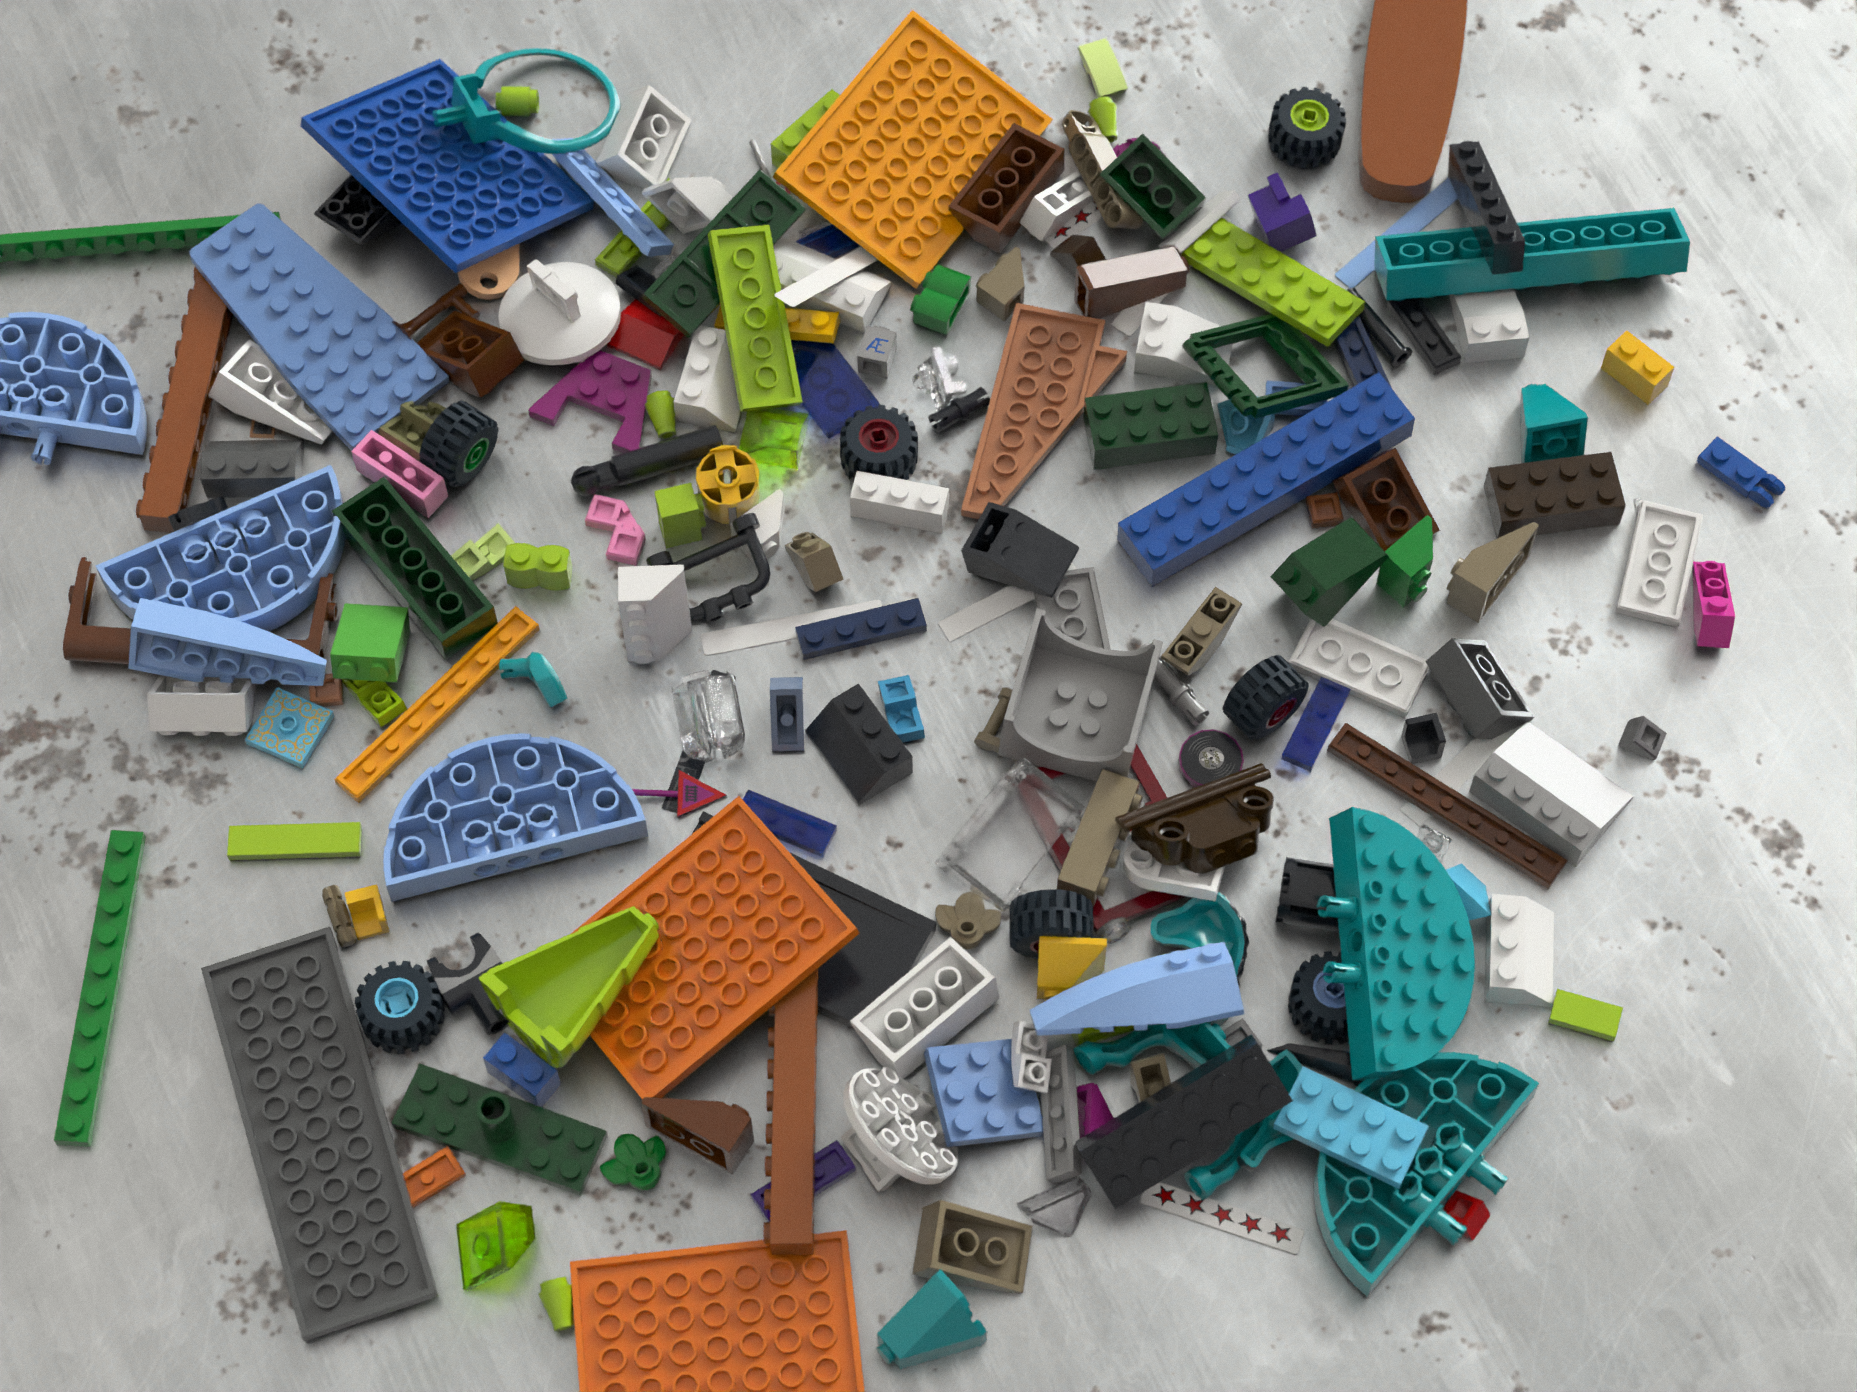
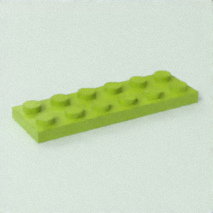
M1222 217L1181 253V256H1184L1192 267L1327 347L1365 307L1364 300Z
M761 225L710 230L708 240L740 412L799 406L802 403V396L785 306L782 300L774 296V294L781 291V284L770 226Z

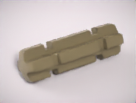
M338 885L327 886L322 890V897L325 905L328 907L327 912L334 932L337 933L338 943L341 947L354 945L357 936L354 927H351L352 922L345 902L341 898L340 887Z

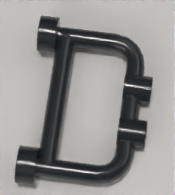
M755 513L742 515L732 521L736 532L735 536L676 562H673L669 551L656 553L646 559L648 566L684 565V571H687L746 544L748 545L758 570L757 578L749 584L737 586L724 595L707 599L699 606L689 608L691 621L703 617L706 618L707 622L719 620L725 616L723 608L733 604L736 610L744 609L754 603L751 596L762 591L768 584L771 574L770 567L755 531L760 527Z

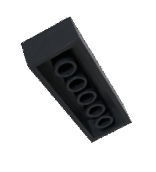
M1251 1034L1077 1140L1076 1144L1080 1154L1113 1207L1117 1209L1293 1100Z

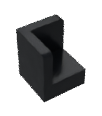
M1437 712L1406 719L1401 738L1409 762L1416 764L1442 758L1446 739Z

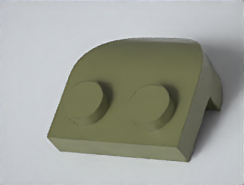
M413 401L405 402L400 405V415L381 426L378 434L419 461L421 445L428 429L446 408L431 401L428 402L427 406H414Z

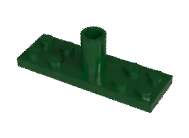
M759 169L647 289L642 299L689 338L720 305L708 240L710 230L769 225L774 246L802 216L806 208Z
M419 1063L392 1121L393 1128L445 1147L448 1146L450 1149L579 1196L584 1191L608 1136L606 1130Z

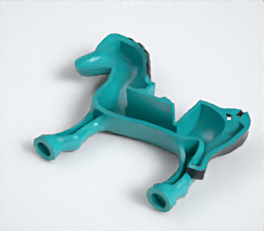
M1218 892L1215 901L1190 897L1182 907L1160 913L1152 919L1150 926L1151 937L1153 941L1162 946L1192 949L1207 944L1224 942L1233 961L1238 986L1240 987L1239 980L1244 971L1247 948L1250 941L1246 933L1247 924L1245 919L1239 915L1235 906L1227 900L1225 895ZM1229 1018L1176 1029H1167L1166 1024L1148 1025V1030L1133 1031L1115 1041L1107 1043L1085 1041L1073 1048L1074 1054L1079 1064L1088 1073L1093 1075L1101 1071L1106 1065L1124 1068L1130 1064L1134 1057L1145 1050L1164 1046L1195 1069L1231 1047L1225 1041V1032L1220 1027ZM1286 1049L1272 1059L1270 1064L1287 1092L1290 1093L1303 1066ZM1281 1109L1233 1137L1227 1150L1211 1164L1192 1166L1184 1173L1185 1181L1194 1194L1202 1200L1208 1198L1218 1186L1230 1182L1241 1168L1253 1172L1270 1149L1284 1142L1294 1140V1138L1273 1129Z

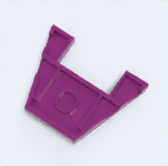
M599 350L587 357L585 361L580 362L536 401L528 410L529 417L555 426L567 403L572 402L623 422L612 441L613 450L625 453L640 448L644 430L645 404L647 402L646 397L650 391L651 370Z

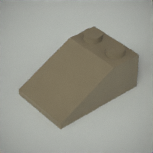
M1532 522L1473 549L1465 560L1459 558L1451 570L1450 574L1453 577L1446 588L1449 590L1447 604L1479 623L1529 558L1539 525Z
M944 1200L936 1201L922 1208L912 1274L931 1279L941 1269L956 1285L1021 1294L1024 1289L1033 1226Z

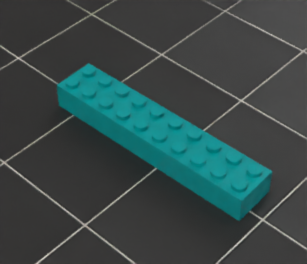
M1675 208L1519 222L1517 224L1525 239L1523 271L1492 275L1471 227L1375 236L1374 268L1386 301H1402L1419 297L1432 298L1451 294L1463 295L1465 293L1482 291L1493 292L1503 289H1523L1534 286H1554L1555 284L1565 283L1580 284L1596 280L1611 281L1617 278L1628 277L1642 278L1648 275H1672L1687 272L1690 239Z

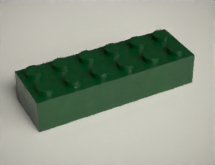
M382 477L332 510L333 516H337L340 520L345 538L397 602L402 607H408L409 616L446 660L490 631L498 623L494 606L385 477Z

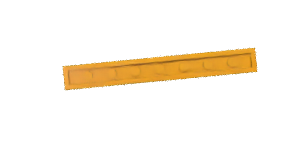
M515 606L334 779L336 785L360 803L499 669L500 659H510L540 630L539 624Z

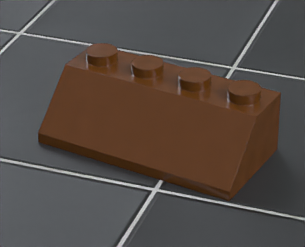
M1013 123L948 206L949 211L974 241L1000 254L1022 226L1019 222L1033 198L1050 188L1063 173L1065 149Z

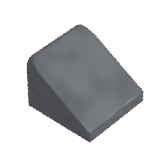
M1640 716L1627 722L1619 746L1645 758L1656 760L1667 733L1645 716Z

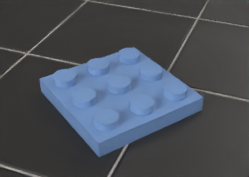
M1012 1039L927 1047L924 1057L947 1147L1043 1136V1118L1036 1092L1014 1087L1011 1063Z

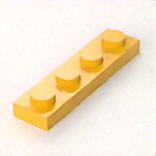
M720 304L714 328L725 330ZM785 308L791 340L834 343L841 321L839 312Z

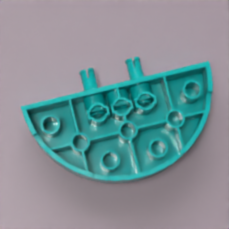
M1351 807L1329 818L1336 897L1322 895L1318 900L1317 907L1327 909H1319L1317 911L1321 917L1338 918L1342 963L1328 961L1323 968V973L1333 975L1323 976V979L1329 984H1344L1352 1081H1360L1388 1076L1419 1065L1433 1057L1452 1039L1462 1023L1471 999L1475 974V954L1472 931L1462 899L1449 874L1432 851L1414 834L1397 822L1366 809Z
M1438 1052L1419 1065L1388 1076L1366 1079L1354 1089L1356 1092L1429 1126L1399 1189L1321 1151L1319 1152L1314 1179V1201L1318 1224L1332 1257L1342 1272L1367 1297L1425 1227L1433 1228L1451 1242L1453 1246L1457 1244L1458 1239H1461L1465 1234L1467 1227L1461 1225L1443 1211L1444 1204L1467 1177L1470 1178L1472 1176L1493 1192L1495 1196L1500 1192L1499 1189L1504 1187L1509 1178L1484 1160L1485 1155L1533 1099L1539 1082L1508 1064L1502 1062L1497 1064L1489 1060L1478 1058L1479 1055Z

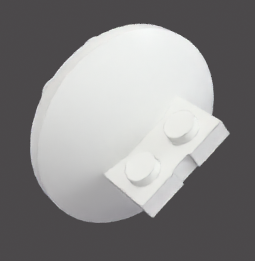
M535 259L527 265L528 273L512 284L500 304V328L511 333L524 359L532 363L544 365H565L585 361L587 357L595 354L610 342L621 318L620 299L611 280L593 267L574 262L543 265Z
M884 1067L882 1070L874 1068L863 1069L847 1082L844 1088L843 1100L852 1126L844 1133L841 1139L854 1158L858 1159L864 1168L863 1171L878 1192L887 1190L900 1176L917 1183L932 1185L941 1183L955 1170L958 1163L957 1146H946L936 1101L931 1093L925 1090L920 1091L907 1080L898 1077L888 1067ZM930 1111H933L939 1118L937 1122H935Z

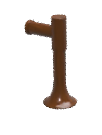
M459 283L412 320L403 324L392 321V323L411 340L416 331L452 305L462 314L475 319L479 318L480 313L462 299L468 294V291L463 284Z

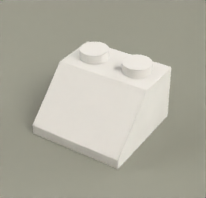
M713 177L673 178L645 188L642 192L683 234L706 227L733 198L725 190L724 185Z

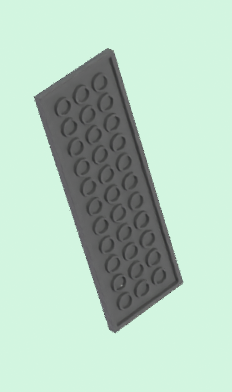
M329 926L201 968L301 1337L304 1342L438 1297L434 1277L331 927Z

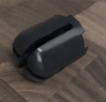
M1286 857L1276 922L1339 932L1338 918L1321 917L1317 911L1319 909H1327L1317 907L1318 900L1322 895L1336 897L1333 864Z

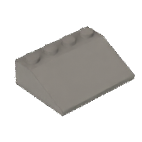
M1529 722L1521 726L1491 754L1474 774L1469 792L1550 850L1568 860L1567 862L1575 868L1633 799V796Z

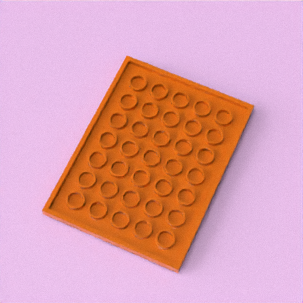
M738 796L572 932L575 933L580 927L632 906L644 915L646 913L652 915L660 927L657 930L658 940L630 984L623 986L608 1012L602 1016L590 1036L642 1100L644 1097L662 1098L860 934V932L742 798Z
M847 1230L814 1234V1255H772L770 1243H764V1240L570 1261L580 1392H865Z

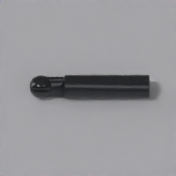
M712 425L612 456L611 460L600 464L581 466L572 474L571 484L577 494L592 496L605 488L615 485L625 486L701 462L709 453V450L723 445L717 426Z

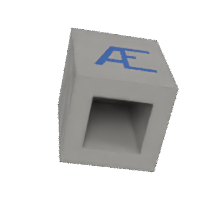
M866 326L857 355L859 373L888 378L897 349L896 332L890 331L885 327Z

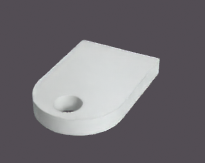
M1134 842L1125 850L1123 870L1126 877L1133 884L1148 890L1211 901L1216 900L1225 866L1208 873L1198 874L1190 871L1183 862L1173 866L1161 864L1148 851L1141 850ZM1135 859H1144V860H1146V861H1145V862H1137V861H1135Z

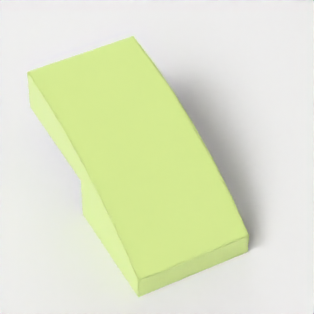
M1106 38L1078 46L1086 74L1090 75L1098 98L1109 97L1125 92L1128 89L1118 61Z
M498 523L477 542L473 543L470 539L451 556L473 581L503 563L506 546L515 542Z

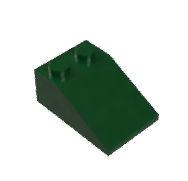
M1350 517L1291 553L1270 577L1306 616L1325 627L1389 558V555Z

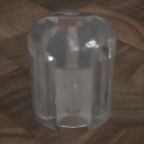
M709 670L693 672L681 677V685L675 689L671 687L682 748L687 756L694 760L702 762L718 761L717 750H721L722 756L726 759L736 754L744 746L746 737L734 675L726 671L727 677L710 676Z

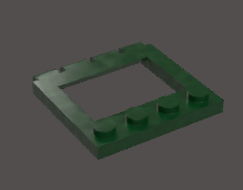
M1273 314L1190 334V338L1182 345L1183 349L1197 362L1205 374L1212 381L1214 380V384L1228 399H1231V403L1244 417L1252 415L1256 419L1331 399L1344 393L1349 388L1347 381L1297 328ZM1262 336L1306 385L1257 397L1214 348Z

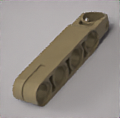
M1070 110L1062 121L1063 130L1070 142L1069 151L1105 223L1111 228L1138 229L1142 225L1143 219L1099 176L1117 158L1108 139L1101 133L1093 117L1080 111Z

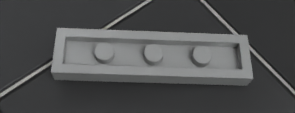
M1063 1045L1046 1052L1045 1058L1052 1060L1048 1092L1041 1093L1046 1180L1054 1184L1082 1174L1081 1154L1076 1144V1141L1080 1139L1074 1049L1068 1045Z

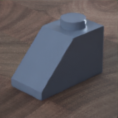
M803 677L770 678L772 751L804 750Z

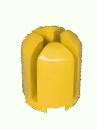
M721 445L709 450V453L697 466L696 483L698 493L702 497L704 513L710 519L721 524H730L729 508L735 507L736 518H738L759 503V469L755 459H752L746 452L738 449L735 445ZM723 470H729L730 484L724 483Z

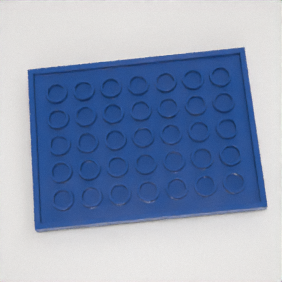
M441 59L301 117L300 126L455 273L593 209L594 200L544 153L520 149L500 139L474 144L462 122L436 127L433 111L453 107L451 104L454 77L459 76ZM480 95L488 111L496 110ZM500 114V121L505 124L508 120Z

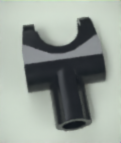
M477 932L470 936L475 949V958L468 967L461 970H451L445 967L443 963H439L435 956L426 961L431 975L437 983L442 1000L450 1013L455 1015L470 1006L485 1033L491 1035L507 1028L510 1021L504 1017L501 1009L497 1010L478 978L489 969L503 963L486 939Z

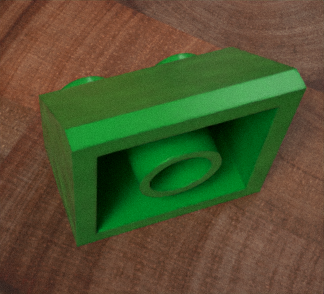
M1428 515L1385 551L1389 558L1379 569L1376 584L1403 608L1412 600L1414 602L1419 601L1428 590L1426 585L1432 574L1430 569L1433 561L1432 518Z

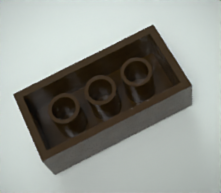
M1612 452L1489 467L1483 486L1496 539L1532 522L1539 525L1536 535L1620 524L1626 507Z

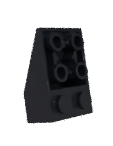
M352 175L314 212L316 217L360 245L402 223Z
M988 502L961 552L968 573L1052 598L1075 558L1079 546L1018 510Z

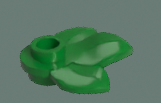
M634 1134L619 1135L614 1143L616 1158L601 1164V1173L609 1182L615 1185L630 1183L639 1190L652 1189L659 1182L661 1175L659 1165L666 1156L664 1142L658 1135L649 1138L645 1142Z

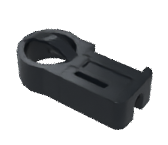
M221 496L182 509L168 516L173 530L177 531L229 508L224 497Z

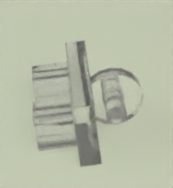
M932 347L930 350L931 356L917 367L919 372L913 376L912 381L915 388L924 389L926 394H931L936 410H941L948 406L949 402L954 398H963L967 389L964 381L951 380L950 376H955L958 371L956 356L943 355L941 347Z

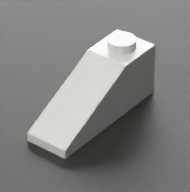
M1079 170L1036 195L1019 223L1041 242L1058 232L1093 199Z

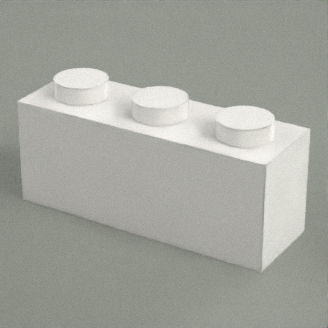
M861 471L856 472L850 494V516L941 534L943 532L949 508V488Z

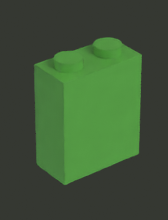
M345 603L330 653L333 678L397 682L410 635L408 607Z

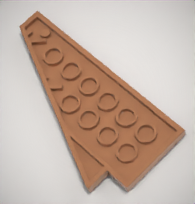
M1021 303L1015 304L961 508V516L979 519L988 502L1005 506L1084 411V398L1097 396L1126 362L1127 351L1100 346L1106 320Z

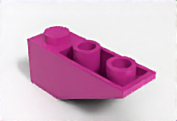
M1693 561V621L1696 644L1701 647L1729 648L1735 612L1725 563Z

